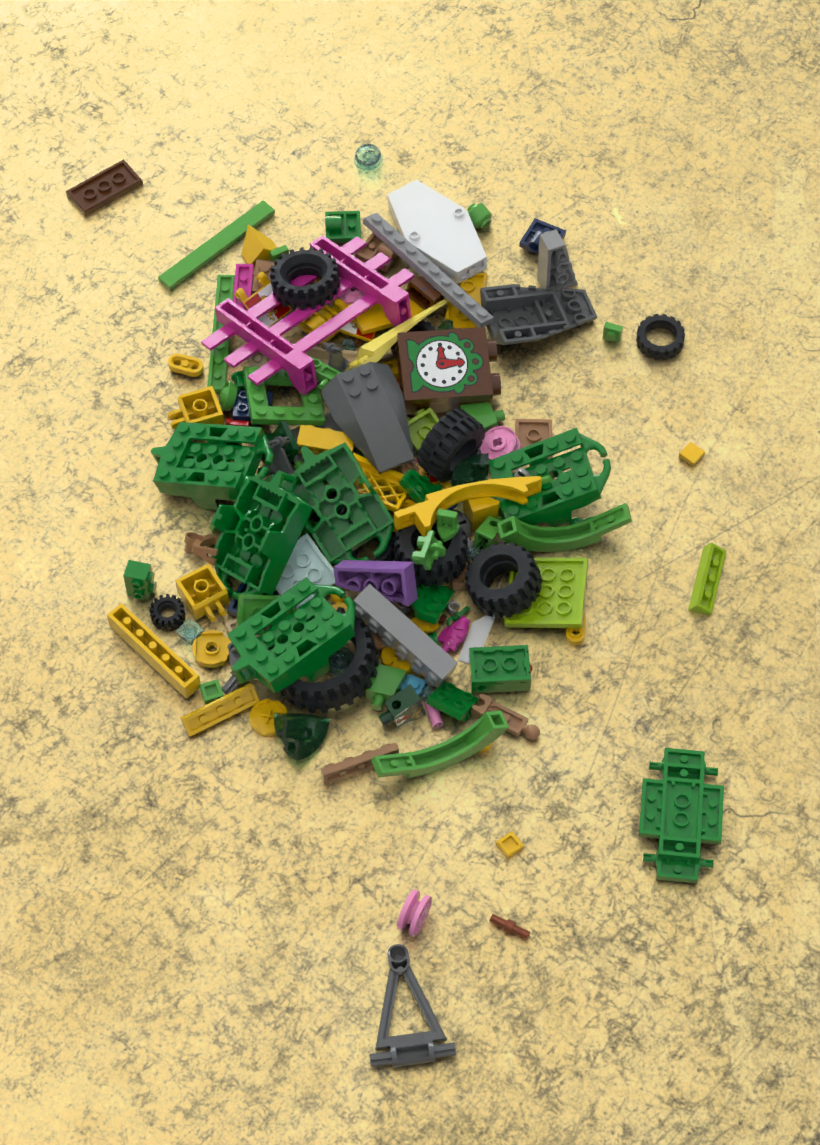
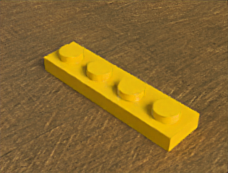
M249 683L180 719L187 735L190 737L255 705L260 700L253 684Z

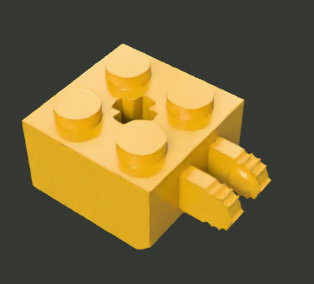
M213 386L180 395L177 398L179 409L171 411L167 415L169 420H174L170 424L173 429H176L180 422L224 425L223 413Z
M209 563L175 580L177 593L195 620L206 615L212 623L216 620L214 613H212L215 610L218 611L221 617L227 615L223 606L229 603L228 592Z

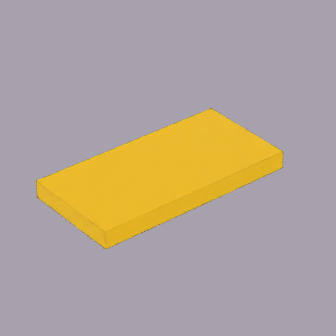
M478 273L457 285L481 305L480 289L486 287L488 273ZM451 302L447 303L444 330L477 328Z
M409 298L412 317L424 311L422 307ZM379 303L353 319L362 335L394 326L386 317L383 306Z

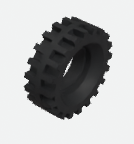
M300 247V251L296 252L293 249L289 250L290 254H281V260L275 259V266L270 268L273 295L276 296V301H282V306L284 307L290 305L292 310H295L296 307H301V311H305L306 307H311L312 310L316 309V305L319 304L324 306L326 305V300L331 302L333 294L337 295L338 288H340L336 259L331 258L329 252L324 254L323 249L314 251V247H310L309 250H304V247ZM302 275H315L321 278L320 281L307 286H293L289 284L293 279Z

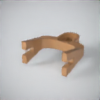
M188 532L185 535L184 542L186 546L184 551L189 554H196L212 566H215L217 559L210 557L208 553L217 556L218 549L205 546L216 545L219 536L213 534L202 536L197 533Z

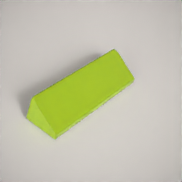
M712 542L703 548L688 608L692 612L712 615L727 552Z

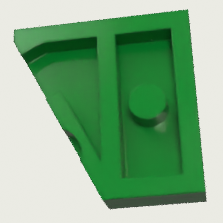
M413 469L408 470L399 481V484L416 503L424 502L426 494L440 491L443 488L441 484L434 485L429 482L430 478L420 475Z

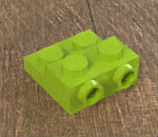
M431 407L427 410H424V408L419 410L411 420L409 417L407 418L412 447L417 454L428 432L439 422Z

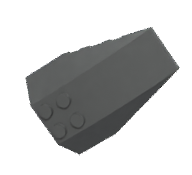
M520 284L480 289L481 306L494 317L493 322L486 326L492 340H496V344L508 345L538 341L597 319L590 299L583 289L562 288L561 290H554L553 287L539 289L532 285H528V288L520 287Z
M368 362L335 375L321 391V395L336 425L340 426L344 434L354 442L357 449L361 450L377 472L381 474L414 461L404 396L390 366Z

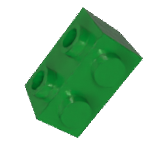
M128 560L123 575L127 596H132L139 600H150L151 594L155 593L157 583L154 582L155 573L152 572L151 564Z

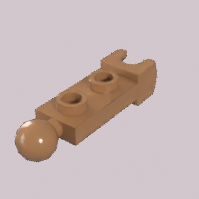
M479 694V704L481 707L473 705L471 708L472 716L478 719L485 712L502 711L509 726L506 731L517 737L522 732L525 733L526 738L529 740H535L540 735V730L536 725H527V717L493 701L492 698L484 694Z

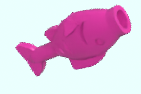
M461 616L459 620L443 629L438 636V642L443 643L442 649L448 653L449 650L455 652L457 646L464 642L468 626L471 623L466 617Z

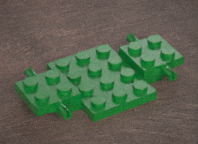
M665 748L662 763L649 762V770L661 771L662 780L643 778L639 837L659 839L656 854L643 853V862H655L657 868L656 880L698 883L700 868H713L714 860L702 859L700 847L701 843L721 845L724 786L704 784L705 775L718 776V768L706 767L704 761L705 751Z

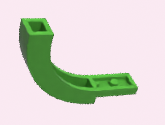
M624 503L591 519L568 526H534L522 522L514 515L498 522L497 525L500 539L507 544L516 543L517 546L525 547L527 551L559 552L599 542L602 540V535L633 521L629 506Z
M502 711L485 712L469 728L440 744L414 752L374 756L371 762L378 778L405 774L407 778L426 775L452 766L476 754L499 738L509 726Z

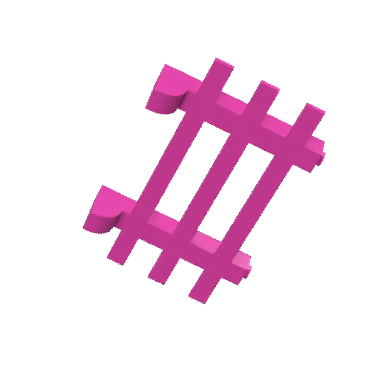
M322 235L310 243V247H314V251L323 249L324 254L329 252L331 258L336 259L339 277L342 279H340L338 294H333V300L353 286L366 294L294 345L284 339L282 335L324 306L316 305V309L313 310L311 307H306L305 311H301V307H299L269 328L258 319L282 303V301H276V296L273 293L247 311L228 298L215 307L217 321L224 326L202 340L201 344L211 351L236 334L247 343L224 358L227 364L235 368L259 351L268 357L270 361L248 375L250 381L258 386L281 369L287 371L294 387L302 395H306L316 388L318 384L314 360L305 353L377 303L383 306L386 317L395 327L412 318L409 293L400 287L415 276L404 268L390 279H387L376 271L391 261L389 257L380 252L363 263L354 257L353 254L367 246L365 241L355 237L344 246L339 247ZM302 275L293 279L289 284L293 286H307L319 277L315 275ZM329 300L325 301L326 305L330 303Z

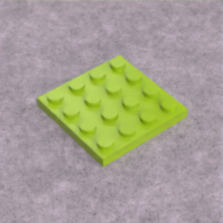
M534 558L542 576L541 591L537 593L538 598L536 601H532L528 609L522 610L523 613L519 615L517 613L513 614V617L509 618L505 616V627L582 628L588 558ZM510 571L509 584L514 581L518 572Z

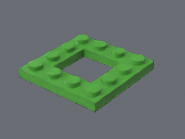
M243 367V378L251 424L279 425L281 421H284L288 425H325L326 420L318 386L306 395L300 393L303 407L268 406L265 385L294 386L287 371L281 369L257 386L248 379V375L260 367Z

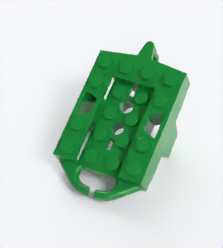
M180 422L166 446L155 447L150 451L158 463L153 482L160 493L190 497L201 509L217 510L219 506L217 499L236 500L249 476L261 480L266 477L269 468L265 466L262 467L257 475L255 473L263 457L262 454L266 455L265 464H272L274 458L273 450L269 448L268 438L261 427ZM191 440H205L208 443H195ZM242 443L254 444L255 447L242 446Z
M574 428L489 460L491 479L513 478L514 473L512 470L525 465H529L525 469L530 476L544 477L550 475L552 477V483L542 485L541 492L526 497L528 503L524 505L505 498H490L500 501V509L506 519L514 515L524 523L536 525L546 522L550 527H558L572 521L571 512L573 510L587 506L602 498L601 493L611 472V463L609 459L603 460V471L595 475L587 453L590 450H596L599 452L600 457L604 458L608 455L607 451L599 442L580 434L578 429ZM579 445L581 446L578 449L572 450L570 452L564 453L553 458V455L557 453L563 452L565 450L571 449Z
M344 442L318 455H315L306 446L301 447L305 463L291 474L297 478L293 493L313 507L309 515L317 513L321 519L313 527L308 517L305 527L312 534L329 563L334 566L343 560L370 561L367 556L361 559L354 558L352 551L374 537H377L380 541L378 548L373 551L375 557L378 558L385 552L395 527L394 518L349 446ZM360 483L361 485L365 483L371 492L360 494L357 487ZM337 491V497L329 499V494ZM342 507H347L345 515H339V510ZM351 520L353 525H349L348 521Z
M280 470L277 471L270 482L249 476L233 506H218L211 525L220 530L221 534L214 548L218 549V555H212V557L217 559L215 565L216 574L225 586L228 596L232 594V598L238 600L239 594L261 595L266 593L273 595L313 508L293 493L297 480L295 476ZM261 572H262L261 579H260V583H259V585H257L256 583H257V581H258V579H259V576H260V574H261ZM229 575L247 584V589L243 593L233 592V589L227 584Z
M307 577L227 634L240 656V659L232 666L238 682L242 684L256 678L276 694L304 675L311 682L318 680L330 670L329 656L342 648L355 636L356 609L353 600L350 597H346L344 603L347 606V611L344 614L338 613L326 601L325 597L329 594H335L341 599L344 598L346 593L341 588L332 585L313 584ZM312 594L314 595V597L307 601L305 604L300 606L291 614L287 615L288 611L293 609L295 606L300 604L302 601H304ZM262 630H264L265 633H263L262 635H260L258 638L255 636V635H257L259 632H261Z

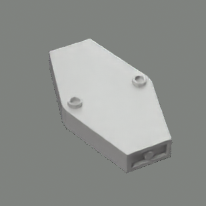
M418 180L408 183L388 194V207L398 232L455 283L459 284L487 269V256L471 218L462 206Z

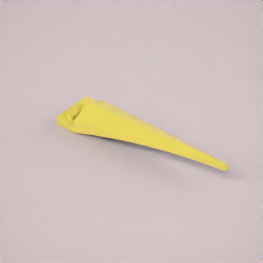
M446 298L361 346L356 360L349 363L350 367L345 369L344 372L368 362H378L397 342V333L409 331L426 316L450 301Z

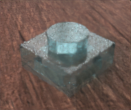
M190 618L176 630V634L190 645L204 632V629Z

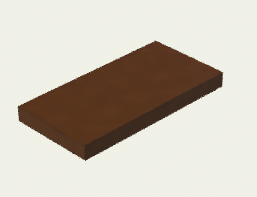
M123 159L66 191V195L83 215L87 216L141 186L143 180Z

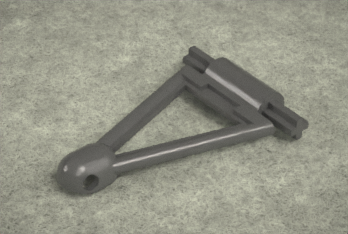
M401 944L392 945L387 953L390 969L375 1050L390 1049V1051L369 1054L371 1067L392 1064V1067L435 1062V1058L456 1055L454 1042L433 1045L436 1042L446 1041L447 1038L410 967L407 948ZM399 975L404 976L431 1031L388 1037Z

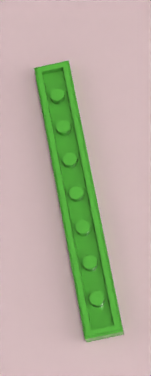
M262 200L158 276V280L166 288L172 290L246 235L248 224L256 228L274 215L275 209Z
M218 275L215 307L228 298L233 301L235 275ZM215 309L212 334L224 326L217 321ZM231 338L210 352L207 387L213 386L215 394H220L227 382L228 364L224 361V358L229 356Z

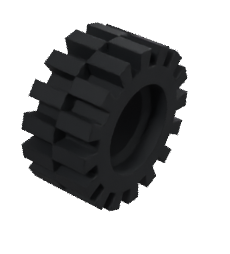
M166 594L164 598L163 595H160L159 600L156 597L154 603L150 604L151 608L149 609L153 625L159 630L162 627V631L165 632L166 628H169L170 632L173 631L172 627L178 629V624L182 626L186 614L181 599L179 597L176 599V595L170 597L169 594ZM171 608L175 610L174 615L170 617H162L160 615V612L164 609Z

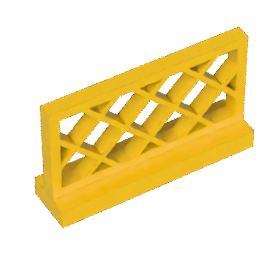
M353 453L387 509L393 512L398 511L406 497L409 496L406 490L399 484L404 474L393 469L379 474L366 458ZM360 483L362 489H357L360 494L371 492L365 483L362 485ZM389 491L391 495L384 496L383 492ZM394 500L396 502V505L391 504L388 501Z

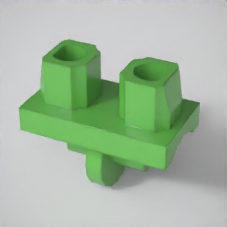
M428 530L427 536L418 537L417 546L422 550L413 551L412 554L414 564H422L425 570H431L434 559L443 557L446 553L443 542L438 541L434 537V530Z

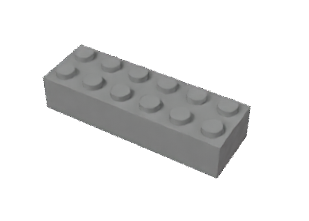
M371 584L354 599L357 619L361 618L369 631L382 638L381 642L386 647H392L396 651L395 654L402 661L406 660L411 664L410 668L415 673H421L431 687L435 686L438 688L451 676L458 662Z

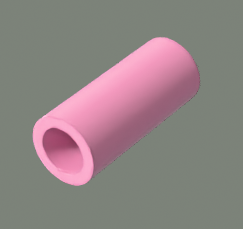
M425 701L424 706L434 729L441 728L444 722L439 710L426 704L427 701Z

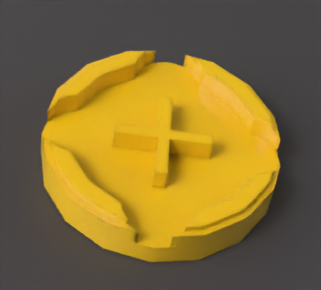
M272 699L261 700L253 705L249 714L251 728L261 736L272 737L278 735L288 725V711L280 701Z

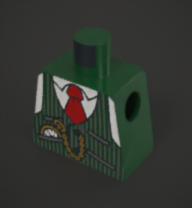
M410 684L385 701L387 711L379 715L378 718L383 726L394 722L397 728H401L425 716L426 713L421 699Z

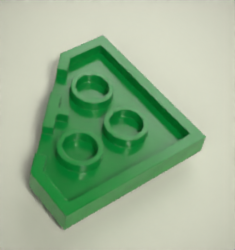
M416 584L418 599L408 607L414 609V615L417 619L436 625L454 598L455 591L446 586H436V584L431 585V587L426 586V584Z

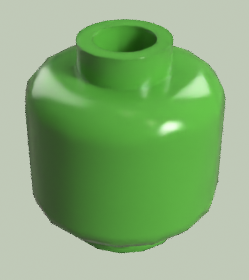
M473 203L467 208L475 229H484L492 222V213L483 203Z

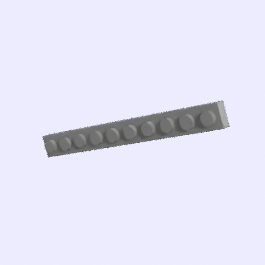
M378 213L364 217L363 224L477 327H484L493 322L494 317Z

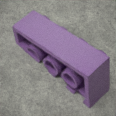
M343 560L333 567L335 585L338 587L359 592L371 584L388 601H397L405 606H410L418 599L414 562Z

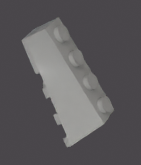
M557 229L540 234L537 281L542 289L553 287L554 290H561L562 288L578 285L566 246Z

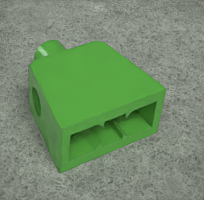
M488 402L460 405V409L466 411L483 425L485 433L497 427V422L505 420L504 411L498 410L493 412Z
M488 516L475 531L473 556H478L484 548L485 550L490 548L489 545H499L503 541L500 539L497 523L505 520L504 517L498 516L495 518Z
M382 664L375 666L377 676L376 678L371 677L372 686L370 689L366 688V698L372 700L370 706L372 709L381 711L385 701L400 692V688L407 678L406 670Z

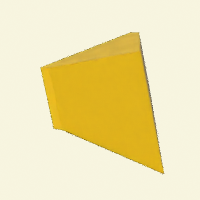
M248 224L241 255L246 264H254L255 266L256 259L270 260V251L277 248V246L270 238Z

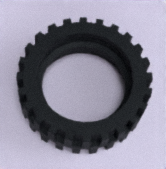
M338 607L336 610L338 613H345V609L342 607ZM355 615V636L350 641L354 644L356 653L347 669L327 681L306 682L298 679L290 686L280 690L290 704L295 702L300 710L307 707L310 713H315L316 709L321 710L322 713H328V709L332 708L339 711L342 710L341 706L346 703L348 706L354 704L353 699L357 696L361 699L365 695L363 692L365 688L370 689L372 686L371 677L376 678L377 676L375 666H379L378 652L370 631L361 618L357 619Z

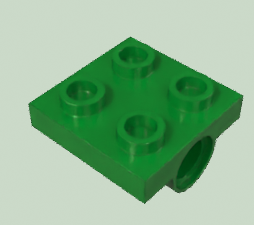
M360 211L325 212L326 238L334 243H348L355 237L361 239Z
M444 682L428 697L426 704L460 721L466 722L471 715L472 706L478 704L479 698L473 696L470 692L457 688L452 683Z

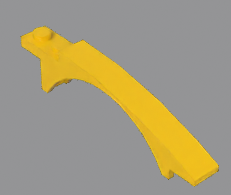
M540 476L489 479L457 485L426 494L424 502L394 512V526L397 530L415 524L421 535L427 536L428 530H432L437 520L438 509L447 510L456 503L476 497H500L524 505L528 503L526 497L541 492L542 478Z

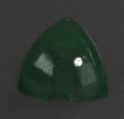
M477 454L462 460L453 471L452 486L488 480L489 454Z
M274 713L276 736L282 739L285 745L283 750L291 758L297 761L305 759L313 754L322 744L329 728L330 718L300 713Z

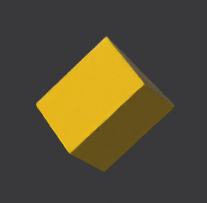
M476 497L463 501V512L471 522L472 532H475L488 516L495 518L499 516L500 501L496 499Z

